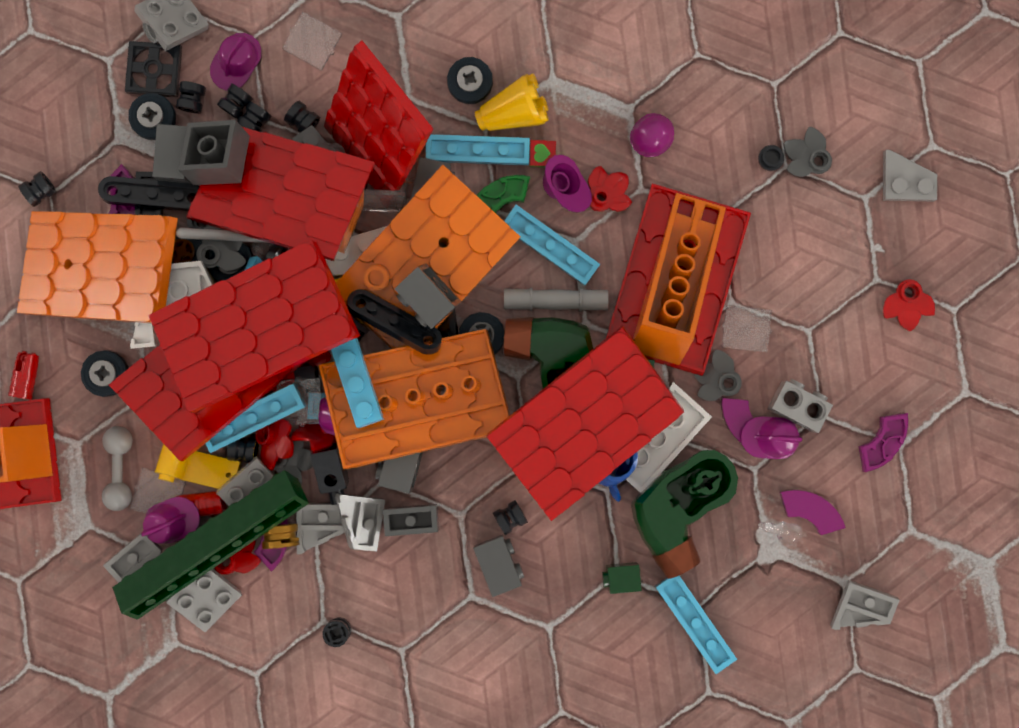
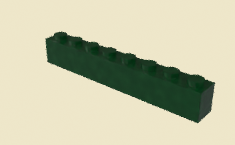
M286 470L275 474L265 484L253 489L247 496L231 504L228 509L216 517L210 518L206 524L188 533L184 539L166 548L162 554L144 563L140 569L131 575L125 576L121 582L112 587L121 614L138 620L308 505L309 502L298 478Z

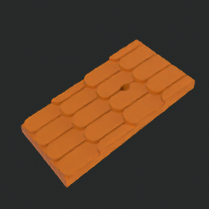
M442 165L336 284L347 308L349 294L355 290L363 289L415 317L417 313L410 305L406 307L396 297L398 292L394 288L418 266L427 263L451 291L463 301L521 236L511 229L506 222L452 174L449 169ZM439 242H443L446 247H440ZM374 264L385 266L390 273L389 284L380 291L370 290L363 281L365 270ZM360 304L357 307L363 308L365 306ZM448 316L437 324L435 328L437 329ZM362 321L391 349L408 346Z
M31 211V225H29L27 251L25 252L19 293L20 302L18 301L17 313L151 323L148 315L166 307L178 218L161 215Z
M487 329L442 338L440 349L430 355L423 354L410 346L363 355L384 420L362 428H356L335 362L319 365L343 469L356 468L435 448L485 438L491 430L510 416ZM427 341L424 344L430 345L432 342ZM446 387V392L441 395L442 389Z

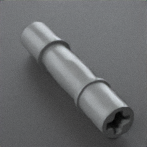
M533 288L504 289V309L532 311L534 308L549 310L579 309V312H582V310L608 311V290H582V288H579V291L560 289L533 290Z

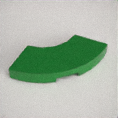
M510 175L499 178L484 187L477 196L495 213L510 203H524L530 176Z

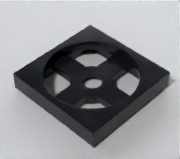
M129 41L125 92L138 95L156 93L165 97H178L182 46L177 45L166 51L173 57V64H162L159 61L160 49H164L159 43ZM149 49L148 59L144 62H134L139 54ZM151 64H156L158 66V70L156 73H150L148 71V68ZM133 73H144L147 76L146 88L137 85ZM161 75H172V82L166 88L157 89V81Z

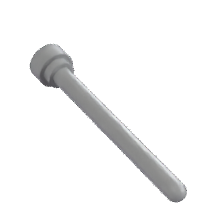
M179 228L176 231L177 237L181 239L269 243L227 230Z

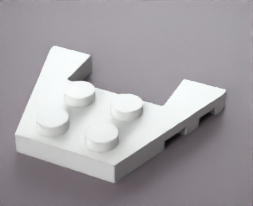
M203 261L174 263L171 265L166 306L213 285ZM135 322L134 335L130 343L131 349L157 346L156 333L152 323Z

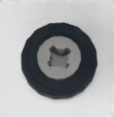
M464 57L456 61L449 69L447 75L448 89L451 95L459 102L476 104L490 94L493 86L492 72L489 66L481 59Z
M146 93L132 102L128 120L131 128L140 137L147 140H156L157 124L175 125L176 112L173 105L164 96L156 93Z
M108 350L97 351L88 356L81 368V380L85 388L94 395L101 397L114 396L117 393L109 384L125 372L129 366L118 353Z

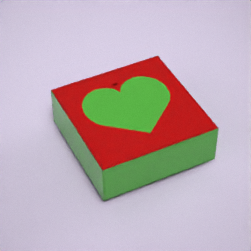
M530 140L529 167L545 168L548 160L556 155V141Z

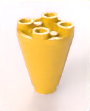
M534 73L521 76L481 105L480 110L475 111L477 123L482 131L486 129L494 131L539 126L549 121L546 112L549 110L544 96L539 97L537 88H539Z

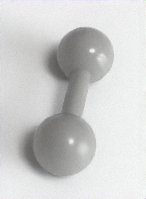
M121 426L109 428L102 438L104 449L112 454V483L103 489L101 497L105 507L112 511H121L127 508L132 500L131 489L122 482L123 454L130 450L133 438L129 430Z

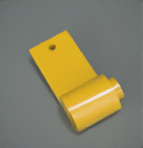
M163 444L155 473L159 474L158 479L174 483L175 479L219 489L239 472L241 462L229 461L227 458L195 451L186 460L179 461Z

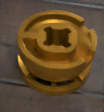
M298 524L277 525L263 534L262 549L300 545L299 538L296 537Z

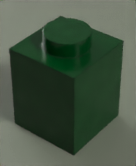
M637 562L606 565V572H602L603 588L608 587L610 594L642 591L640 567Z

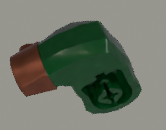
M553 317L506 319L504 356L531 361L532 358L541 363L540 374L543 389L593 349L589 328L576 321Z
M702 450L684 462L662 472L631 503L633 519L640 536L653 554V559L668 579L684 574L701 562L691 535H688V526L702 518L707 512L728 503L736 494L738 476L735 466L727 456L716 450Z

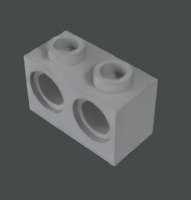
M790 379L789 382L781 381L767 409L812 433H819L833 406L826 402L828 397L816 391L811 394L803 390L805 385L796 380ZM788 391L792 392L795 396V402L791 406L784 402V395ZM812 403L818 408V414L814 418H811L807 413V408Z

